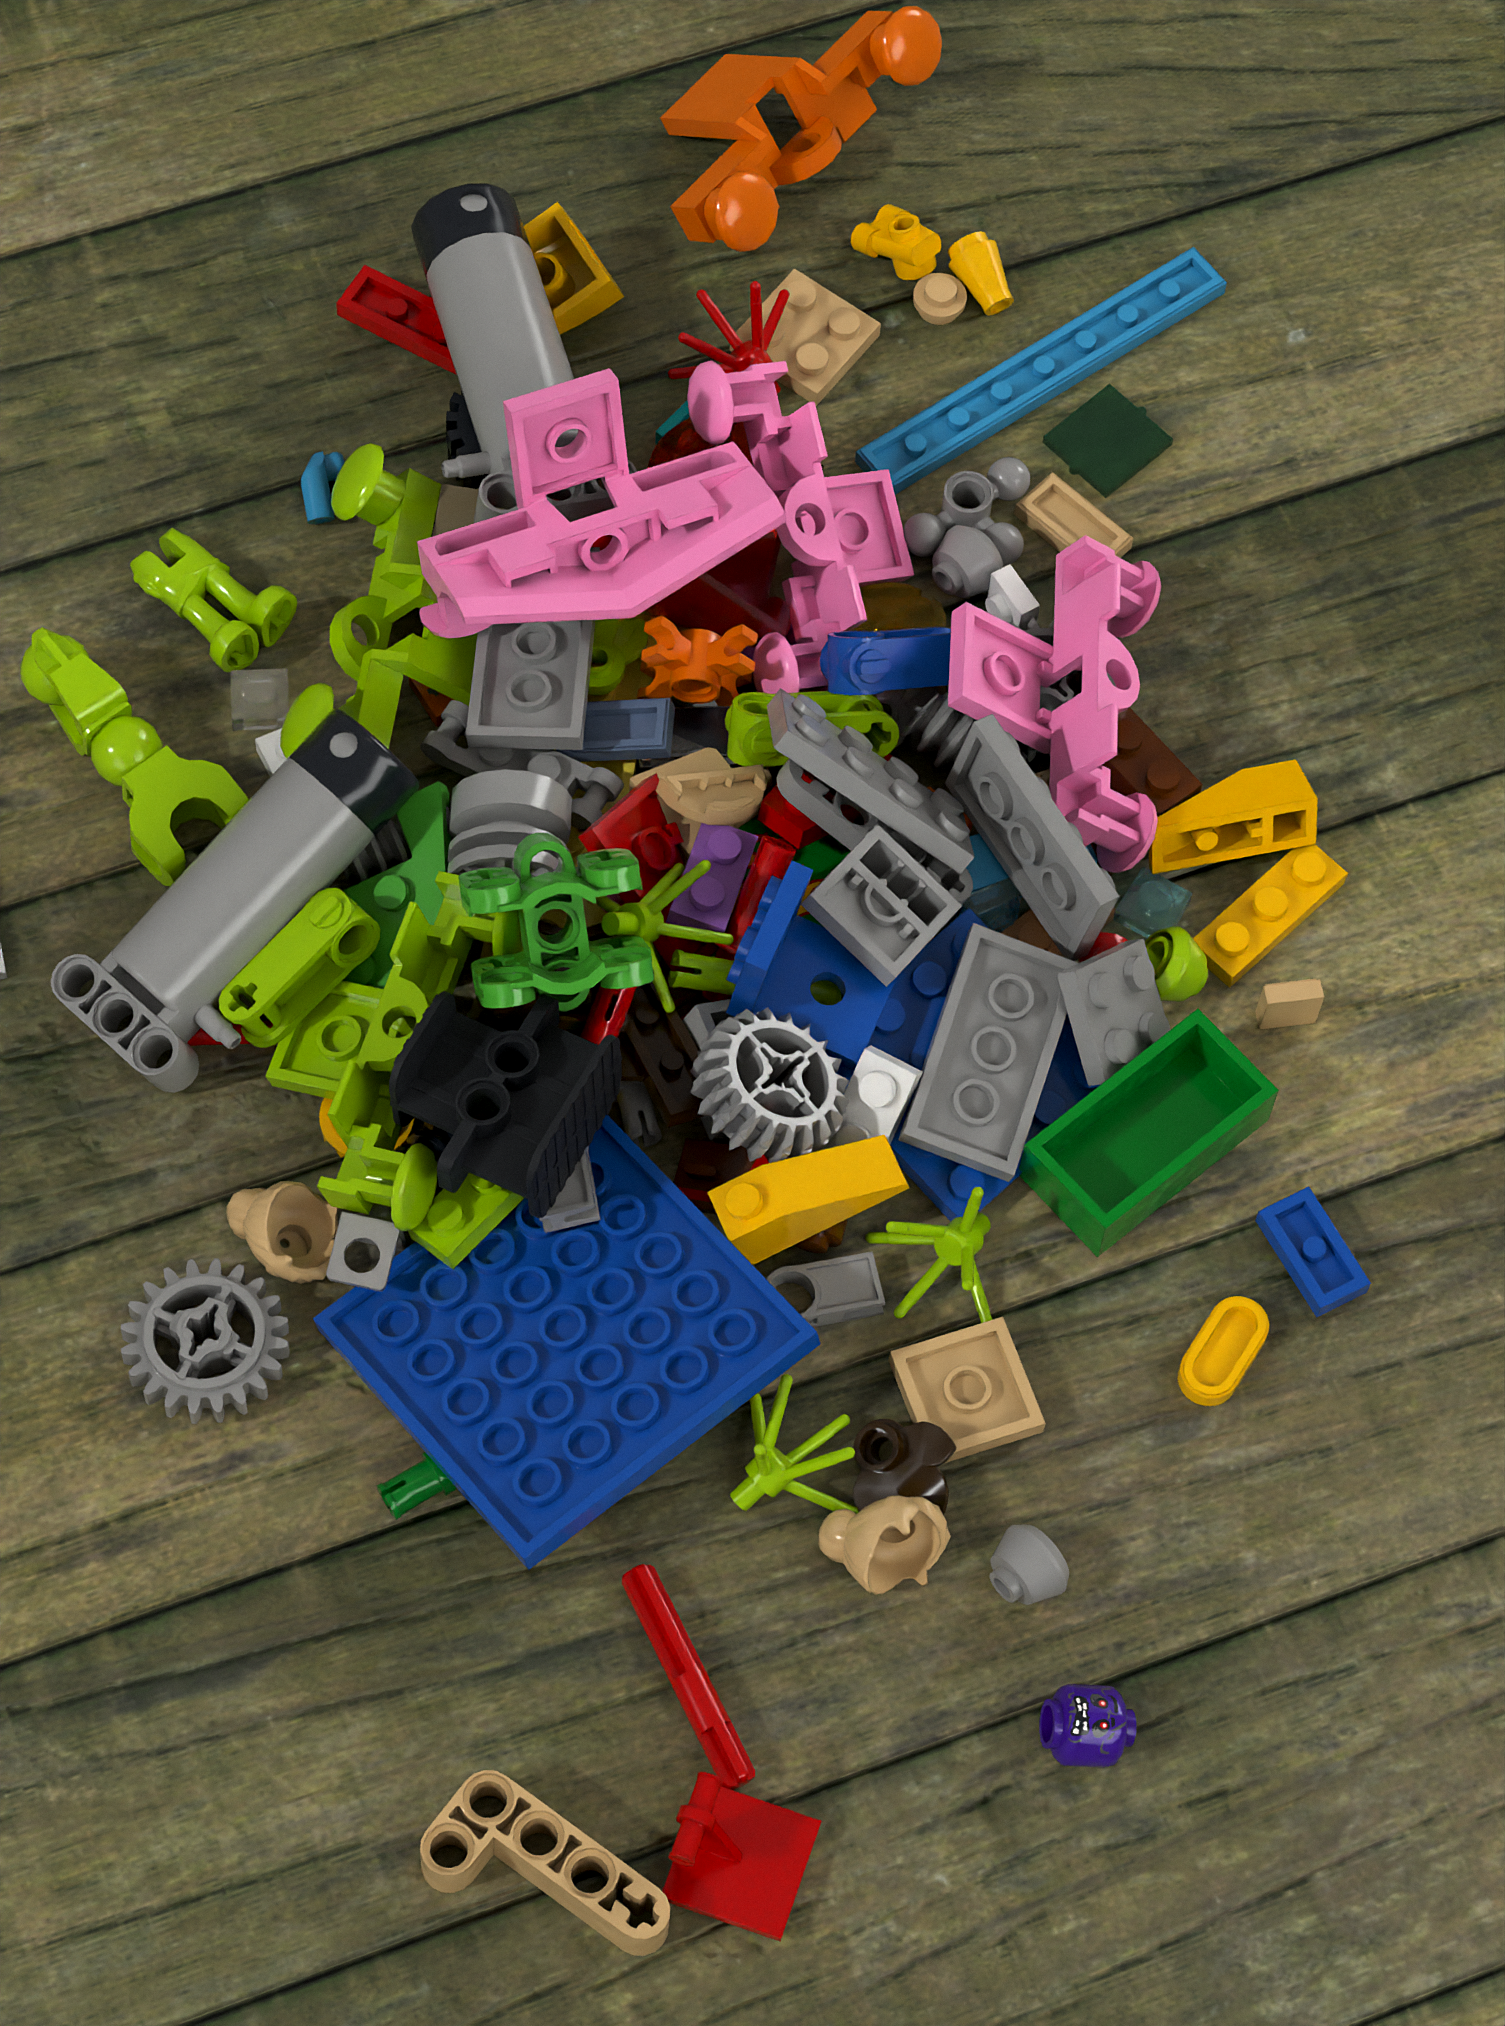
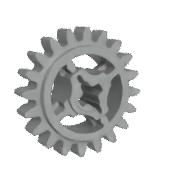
M218 1258L213 1259L206 1274L199 1272L198 1266L193 1259L187 1262V1275L184 1278H179L169 1267L164 1268L166 1287L159 1288L155 1284L146 1281L143 1284V1289L148 1303L130 1301L128 1304L129 1313L135 1322L121 1324L122 1338L130 1343L121 1348V1354L124 1364L133 1365L128 1372L131 1385L135 1387L146 1384L143 1393L145 1402L148 1405L154 1404L162 1397H165L166 1416L169 1418L175 1416L182 1406H188L192 1424L198 1423L204 1408H210L215 1420L218 1423H222L225 1416L224 1407L229 1403L233 1404L235 1409L242 1415L247 1414L246 1394L251 1393L259 1399L266 1400L268 1398V1390L263 1378L281 1380L283 1377L282 1365L276 1359L287 1358L290 1354L289 1342L281 1338L289 1333L287 1317L277 1316L281 1311L279 1296L272 1295L263 1298L266 1293V1284L263 1277L256 1278L248 1285H245L244 1265L239 1264L231 1271L229 1276H222L221 1263ZM201 1304L196 1308L186 1309L185 1311H183V1309L188 1308L190 1306ZM235 1311L240 1313L253 1328L255 1336L252 1346L240 1342L239 1335L232 1331L231 1318ZM215 1331L216 1340L208 1339L209 1336H213ZM160 1335L170 1339L172 1347L179 1351L180 1363L176 1371L169 1368L156 1351ZM195 1341L203 1343L202 1346L198 1345L196 1349ZM229 1371L221 1376L208 1378L215 1373Z

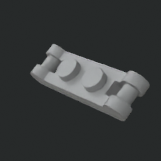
M451 700L441 714L443 722L438 730L430 731L420 744L421 751L430 760L465 777L492 770H522L552 778L567 789L571 798L578 789L586 792L582 798L572 799L571 826L581 831H585L603 815L601 810L605 804L615 801L624 788L622 780L610 770L603 767L592 768L553 749L468 747L466 750L457 746L456 742L460 736H466L469 710L468 705L457 700Z

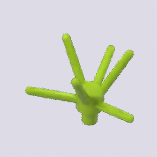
M708 860L701 861L679 880L677 879L683 874L685 867L682 863L675 864L640 902L625 903L620 906L607 896L596 897V904L608 912L602 919V928L607 935L639 936L651 948L652 968L654 970V980L652 982L667 1013H672L675 1010V1004L659 965L662 956L652 942L656 941L660 935L723 945H731L734 941L733 936L728 933L664 923L661 910L710 870L711 863Z
M981 1187L973 1188L963 1217L954 1218L946 1226L890 1221L886 1224L888 1232H868L865 1235L866 1242L870 1244L934 1245L936 1254L939 1257L894 1309L893 1314L896 1318L904 1317L949 1265L961 1266L962 1288L965 1291L971 1290L981 1323L992 1320L990 1308L974 1260V1255L982 1249L984 1244L983 1236L991 1228L988 1217L978 1212L984 1195Z
M782 1375L767 1427L760 1394L757 1393L750 1398L756 1444L754 1447L755 1457L745 1466L749 1476L730 1493V1497L742 1510L747 1511L765 1493L775 1497L780 1491L785 1490L829 1510L849 1509L857 1514L858 1509L793 1480L794 1478L854 1457L855 1450L852 1447H846L798 1463L850 1423L848 1415L843 1414L787 1455H784L775 1448L793 1381L791 1375Z

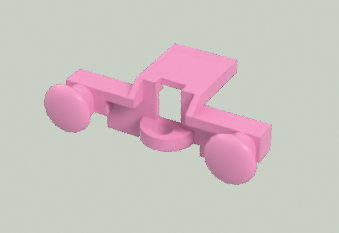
M711 360L699 364L689 380L687 400L689 415L695 431L703 440L710 444L718 445L724 443L729 437L733 423L743 422L753 466L775 493L786 514V522L777 527L776 531L782 545L794 558L798 559L791 564L794 577L782 582L796 644L790 645L786 638L778 632L768 633L762 637L756 645L753 655L755 669L752 673L755 689L757 692L775 694L780 688L787 693L828 691V680L823 675L820 667L821 651L828 641L829 633L851 631L867 621L860 587L902 582L914 576L889 469L824 477L821 461L828 457L815 402H808L789 416H782L774 382L788 372L786 361L753 364L744 371L725 373L719 364Z
M1085 535L1056 555L1053 646L968 602L952 611L948 706L976 720L993 714L1003 730L1010 733L1016 740L1044 754H1050L1049 790L1052 800L1067 822L1074 824L1079 830L1085 847L1092 842L1097 844V858L1101 867L1109 872L1120 873L1132 869L1145 857L1155 839L1158 817L1154 803L1146 794L1136 792L1124 796L1110 789L1111 769L1102 765L1117 755L1118 714L1128 709L1137 700L1140 689L1138 669L1134 660L1122 642L1116 637L1124 638L1135 634L1149 621L1159 601L1161 581L1159 572L1150 562L1138 561L1130 564L1115 556V550ZM1072 671H1082L1081 693L1052 712L1043 707L1040 709V686L1047 688ZM1107 673L1112 677L1116 687L1109 680Z

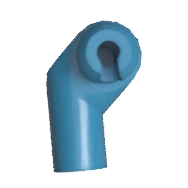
M323 451L313 454L302 474L301 489L308 524H323L335 519L331 506L329 482L336 480L344 464V458L340 452L324 455Z

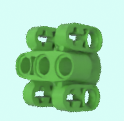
M534 833L526 836L518 844L514 852V871L508 867H490L468 871L459 875L462 907L469 917H473L476 913H500L518 910L523 951L515 954L485 957L471 963L475 995L483 1007L507 1008L523 1005L535 1000L536 991L538 996L544 993L558 999L559 1011H568L578 1007L585 1001L590 988L594 987L597 983L603 988L623 989L641 986L654 980L651 948L641 937L621 935L588 941L583 898L594 904L596 903V897L619 894L634 889L643 890L639 872V860L630 850L613 848L587 852L577 856L578 867H575L570 852L557 837L548 833ZM552 850L558 854V865L554 872H547L538 876L531 875L530 862L538 852ZM551 909L565 911L567 918L565 926L561 931L553 935L539 933L538 922L546 911ZM561 967L570 968L565 971H554L555 969Z

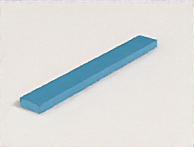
M1192 247L856 451L855 463L863 472L889 469L896 495L1225 293L1227 282Z

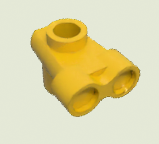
M887 204L878 211L872 223H860L854 228L851 234V246L854 250L873 258L881 255L892 259L896 275L903 280H916L929 275L936 268L937 260L935 255L941 250V239L936 232L921 225L916 215L892 204Z

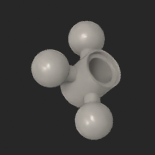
M1004 457L991 465L987 478L974 471H961L952 475L944 487L941 512L936 516L930 513H918L910 517L905 523L903 530L908 550L916 556H932L951 527L956 525L972 526L985 533L995 544L1001 555L1003 566L1014 563L1023 551L1024 541L1022 534L1010 523H995L990 518L992 501L996 498L1004 501H1013L1026 493L1030 485V473L1027 466L1017 458ZM959 505H969L974 508L966 509L960 507Z

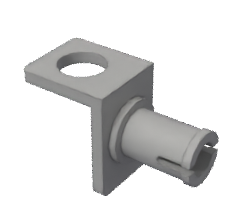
M373 1203L369 1215L362 1213L352 1214L342 1211L326 1271L330 1281L379 1292L385 1290L395 1250H405L407 1243L404 1232L394 1226L391 1217V1207ZM359 1241L378 1247L380 1259L371 1271L357 1273L346 1265L345 1252L353 1242Z

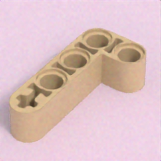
M483 1770L470 1776L435 1818L421 1839L420 1858L424 1879L432 1888L440 1892L455 1893L464 1890L474 1881L492 1856L495 1855L621 1950L631 1955L646 1956L656 1952L664 1944L668 1936L670 1904L667 1896L656 1885L509 1777L498 1771ZM484 1796H494L505 1804L504 1810L498 1816L492 1818H483L477 1815L471 1807L476 1800ZM544 1833L555 1841L556 1846L547 1854L533 1855L522 1847V1842L529 1835ZM446 1845L457 1846L467 1855L460 1865L453 1868H444L437 1865L432 1856L440 1847ZM593 1870L602 1874L607 1884L598 1892L584 1893L578 1890L572 1881L580 1872ZM619 1890H623L622 1904L616 1900ZM645 1910L652 1913L651 1925L642 1922L636 1929L629 1925L630 1913L637 1917L641 1916Z

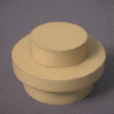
M932 273L926 275L917 282L914 288V306L920 316L931 324L944 325L952 322L963 312L966 306V289L959 279L950 274Z

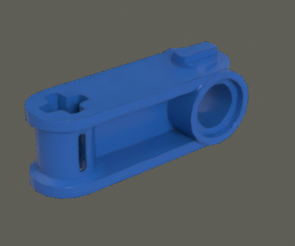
M937 626L886 631H839L829 633L828 641L824 645L820 656L821 671L828 680V692L840 695L880 694L887 690L949 685L951 629Z

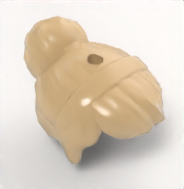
M280 1181L267 1189H241L232 1195L226 1210L230 1228L236 1236L247 1241L254 1256L266 1267L267 1273L300 1284L305 1282L311 1283L314 1280H323L325 1278L335 1241L334 1237L338 1229L339 1208L330 1206L327 1201H324L305 1184L293 1181ZM280 1242H286L288 1247H282Z
M896 1495L875 1501L864 1507L857 1514L849 1509H839L830 1513L823 1520L819 1529L818 1544L820 1550L829 1559L843 1563L849 1573L866 1591L875 1595H882L907 1578L916 1580L921 1586H926L928 1584L927 1570L931 1569L938 1561L951 1535L947 1527V1521L938 1505L932 1504L923 1497Z

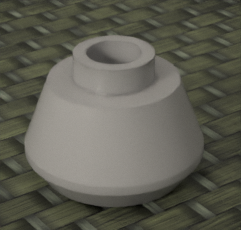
M956 525L951 527L946 532L932 558V576L937 586L948 595L954 594L960 598L988 592L991 573L1003 568V561L995 544L985 533L972 526Z
M1011 1525L1004 1533L990 1559L993 1572L990 1573L989 1578L996 1591L1010 1603L1018 1600L1025 1605L1040 1602L1065 1592L1069 1578V1568L1056 1545L1041 1530L1032 1525Z

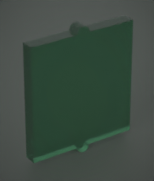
M1109 383L1044 435L1042 443L1069 466L1070 474H1079L1102 496L1107 498L1172 445L1173 438L1146 416L1147 410L1144 407L1137 408Z

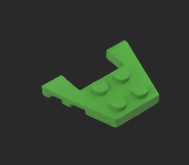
M439 781L416 791L396 813L411 850L412 858L343 890L377 921L381 929L380 940L376 949L366 960L357 965L343 981L384 989L394 964L389 954L409 902L418 904L430 925L435 923L444 899L435 879L438 871L447 872L449 864L447 862L448 849L451 842V836L447 833L446 807H450L449 792L447 786Z

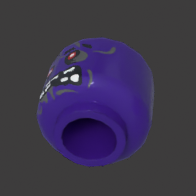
M1067 1684L1057 1689L1053 1698L1046 1699L1042 1705L1039 1720L1040 1740L1045 1749H1051L1053 1757L1061 1765L1110 1767L1118 1762L1124 1747H1131L1136 1737V1716L1132 1709H1126L1122 1695L1114 1687Z

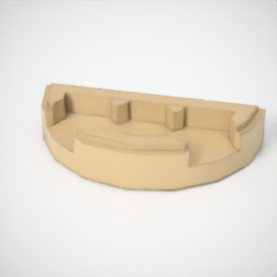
M763 764L661 776L656 792L670 808L688 819L707 825L730 826L748 820L759 810L768 779Z

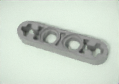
M788 759L779 770L777 787L781 795L850 851L878 824L896 842L901 844L911 857L926 867L925 870L938 883H945L948 887L947 891L961 905L971 895L973 880L966 868L961 874L957 873L792 760ZM803 774L812 780L810 784L801 778ZM828 792L834 795L830 801L824 798ZM844 804L855 808L861 814L864 825H857L848 821L843 816L840 805Z

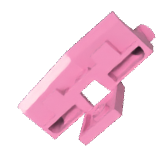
M608 368L503 401L518 510L417 541L422 575L436 594L438 602L420 609L421 622L436 636L461 638L485 630L493 624L634 618L786 522V514L775 493L734 441L629 474L619 380L612 370ZM570 429H578L576 438L570 444L564 447H555L558 437L563 432ZM601 478L615 508L569 522L547 500L546 495ZM612 535V539L605 549L599 552H590L591 546L598 538Z

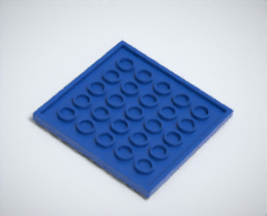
M608 1115L604 1117L601 1127L595 1132L593 1140L589 1145V1157L601 1220L545 1233L543 1222L539 1218L530 1215L528 1199L524 1198L454 1269H451L415 1241L393 1258L384 1291L379 1292L355 1286L313 1318L320 1333L528 1570L821 1344L817 1331Z

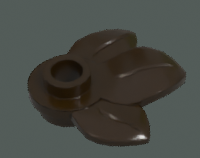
M877 1419L864 1426L858 1432L854 1441V1457L860 1469L853 1488V1498L858 1512L875 1501L888 1496L900 1495L903 1497H923L932 1504L938 1505L944 1515L948 1504L949 1489L945 1476L938 1466L945 1463L957 1448L948 1433L941 1427L924 1421L904 1427L890 1419ZM891 1440L893 1444L892 1453L888 1459L881 1461L879 1449L884 1442Z

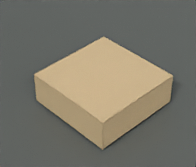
M1315 978L1265 984L1255 1011L1259 1030L1316 1023L1324 1000L1321 980Z

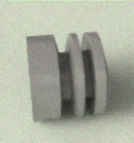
M501 769L484 771L462 779L452 788L450 800L449 834L453 840L449 843L447 873L461 875L468 871L490 867H508L514 871V852L518 844L526 836L534 833L553 835L568 850L566 844L569 841L571 832L572 798L567 789L550 777L522 770ZM552 850L538 852L530 862L531 875L538 876L547 872H554L558 865V854Z

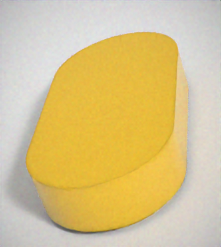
M1233 1296L1220 1301L1214 1307L1183 1356L1178 1370L1179 1387L1189 1400L1203 1406H1216L1224 1403L1233 1395L1263 1347L1269 1332V1319L1261 1305L1247 1297Z

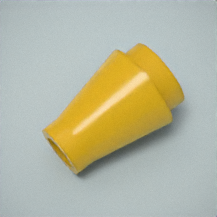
M974 232L959 239L948 249V255L951 259L949 263L950 270L977 300L986 315L990 316L1000 313L1014 302V298L1009 291L995 240H989L985 232Z

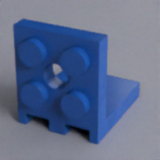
M791 860L783 880L773 875L771 876L757 907L758 911L752 925L747 927L736 951L735 960L726 979L736 984L726 1013L735 1017L736 1014L742 1013L746 1009L756 1014L768 1007L778 1021L781 1016L790 1012L794 1026L800 1029L810 1024L809 1035L817 1042L828 1040L825 1048L828 1057L842 1059L841 1065L855 1071L898 976L886 987L825 927L797 915L813 869ZM817 981L832 982L839 988L842 1000L834 1005L821 1004L812 996L810 986Z

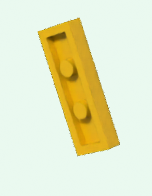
M1315 844L1293 848L1193 938L1206 956L1207 968L1229 988L1233 986L1344 885L1348 872Z

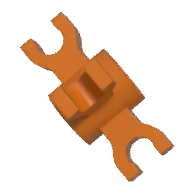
M662 615L645 621L644 632L652 635L657 644L642 650L640 671L654 680L649 686L638 689L637 699L671 698L673 696L687 703L704 704L715 700L719 707H730L735 696L739 695L736 688L751 683L755 661L741 652L745 647L757 644L758 634L744 624L731 628L721 637L719 634L705 629H687L679 632L672 621Z

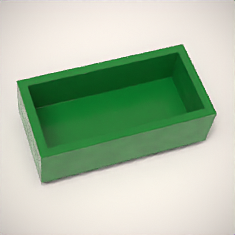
M1196 1009L1024 1145L1019 1169L1022 1171L1020 1177L1094 1255L1099 1257L1269 1120L1279 1090L1199 1009Z

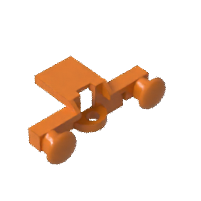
M904 6L895 13L892 11L868 10L813 65L797 57L725 54L660 117L669 135L736 140L670 206L688 240L707 243L723 240L729 248L738 252L753 251L765 244L775 229L778 209L780 208L774 189L778 185H788L805 180L820 172L835 159L841 151L842 143H845L877 111L866 88H869L881 75H890L895 82L903 86L919 85L930 78L938 66L942 52L941 33L932 15L917 6ZM772 88H774L776 94H783L802 128L781 150H779L756 107V104Z

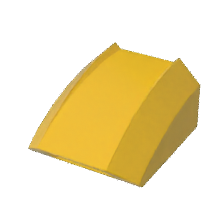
M558 202L524 226L559 334L586 322L624 298L621 289L613 280L589 242Z

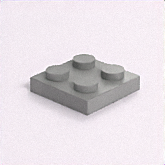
M1144 938L1125 941L1057 973L1088 1086L1101 1085L1170 1031V1025L1165 1016L1155 981L1154 967L1149 959Z

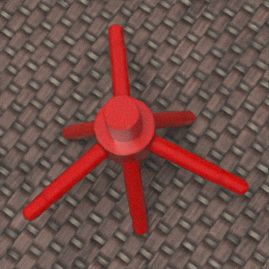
M753 281L750 284L752 340L744 343L707 292L703 289L697 291L696 296L734 350L729 354L685 332L680 333L678 336V340L681 343L722 363L719 365L725 373L744 371L753 364L773 362L766 350L790 296L788 290L783 289L779 292L763 329L761 285L758 281ZM697 366L672 368L668 371V376L671 379L690 378ZM775 381L774 384L776 392L778 394L781 391V388Z

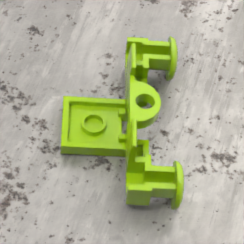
M369 443L358 447L346 459L332 489L331 506L334 514L343 521L351 519L356 515L375 525L376 531L373 545L380 549L385 548V551L375 559L368 596L356 598L335 614L330 625V645L335 660L343 671L358 682L355 695L348 698L346 704L339 707V709L355 719L389 749L403 675L469 706L477 633L461 638H444L434 635L424 626L422 637L412 633L387 649L394 621L417 607L421 609L422 607L438 603L436 594L422 575L417 541L430 538L432 535L442 484L411 468H408L398 476L383 470L384 453L382 447ZM351 623H355L363 629L367 637V646L362 645L355 639L351 630ZM326 683L310 685L296 697L286 714L281 730L280 747L284 757L288 758L325 716L333 710L334 694L331 686Z
M438 871L435 879L438 888L444 896L435 923L430 925L418 904L409 902L389 954L394 964L384 989L342 980L284 1039L278 1042L265 1075L273 1087L333 1100L327 1115L348 1149L337 1178L321 1176L317 1188L330 1206L369 1215L373 1203L391 1207V1217L394 1226L400 1231L414 1229L424 1221L432 1205L437 1187V1162L434 1152L420 1142L412 1145L405 1154L393 1151L402 1129L401 1125L394 1122L392 1106H390L389 1080L394 1067V1061L402 1051L406 1040L411 1037L416 1024L423 1018V1013L427 1007H430L433 998L443 991L453 994L473 940L492 943L494 956L515 954L523 951L518 910L500 913H476L473 917H469L462 907L459 875Z

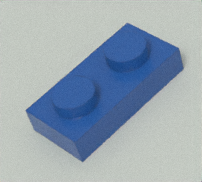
M1309 1186L1258 1211L1255 1219L1256 1223L1316 1317L1367 1293L1371 1282Z

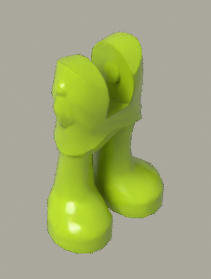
M173 527L159 538L160 547L173 566L169 568L158 556L150 551L142 552L130 563L134 574V582L138 583L146 594L158 598L168 605L178 617L190 621L210 643L209 655L224 672H236L252 664L258 656L259 642L266 647L274 645L289 626L297 609L298 601L296 596L282 586L272 585L261 591L258 595L252 593L229 574L230 568L228 565L215 558L192 538ZM210 593L240 621H229L204 600L206 594Z

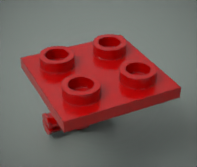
M698 1772L688 1805H681L676 1816V1821L680 1824L672 1850L668 1855L669 1859L673 1862L662 1892L667 1896L670 1904L781 1942L821 1826V1820L722 1787L724 1781L718 1776L707 1772Z

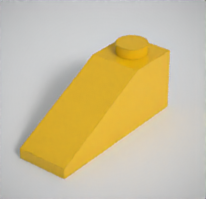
M1297 760L1241 769L1158 817L1155 839L1149 848V869L1151 873H1162L1316 844L1318 798Z
M880 1135L761 1165L707 1193L727 1239L754 1265L910 1187L885 1135Z

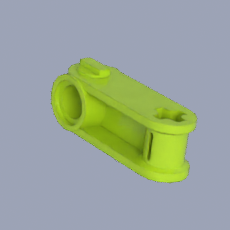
M828 691L788 693L794 698H797L799 694H803L815 701L825 711L827 715L825 719L841 730L845 726H850L859 731L871 742L873 746L871 750L882 758L891 753L897 745L899 727L890 715L883 712V706L874 694L840 695ZM749 692L735 696L732 705L727 710L725 717V727L729 733L727 756L732 762L744 767L763 764L764 769L784 765L789 759L773 747L767 705L776 693Z
M326 888L317 892L308 900L303 909L223 988L219 997L221 1013L228 1021L241 1025L242 1034L250 1044L261 1048L277 1044L357 965L361 964L372 954L380 940L381 929L377 921L339 888ZM239 994H243L252 1003L249 1008L239 999ZM262 1014L273 1023L271 1028H268L259 1018Z

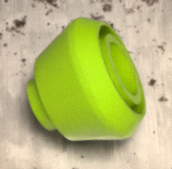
M1171 926L1160 929L1150 935L1145 941L1149 959L1154 967L1155 981L1161 1001L1181 1002L1190 996L1198 994L1208 978L1207 959L1190 934L1179 926Z

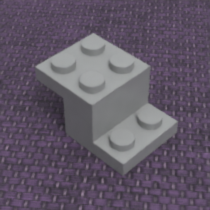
M878 824L801 903L822 926L886 987L962 907L947 891L948 887L945 883H938L925 870L926 867L911 857L907 850Z

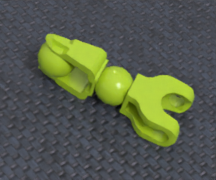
M43 627L36 630L32 634V644L25 651L20 664L22 682L31 696L43 704L49 705L76 751L81 756L85 754L91 756V761L99 775L114 786L122 787L123 800L130 807L129 822L132 852L161 884L171 886L185 871L186 860L184 850L173 835L180 824L192 819L210 820L223 829L249 801L248 797L221 765L205 760H186L178 757L168 745L163 747V742L154 726L140 717L132 716V706L128 702L127 694L122 686L91 660L81 643L69 635H60Z

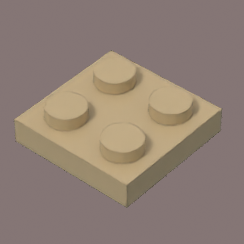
M794 268L762 303L764 329L779 292L786 289L790 293L766 352L773 362L786 361L788 372L776 381L807 401H814L817 406L880 336L881 323ZM751 316L736 331L743 343L752 340Z
M1003 1317L890 1351L888 1361L912 1423L924 1421L941 1427L948 1433L957 1447L954 1454L945 1463L1044 1431L1045 1420Z

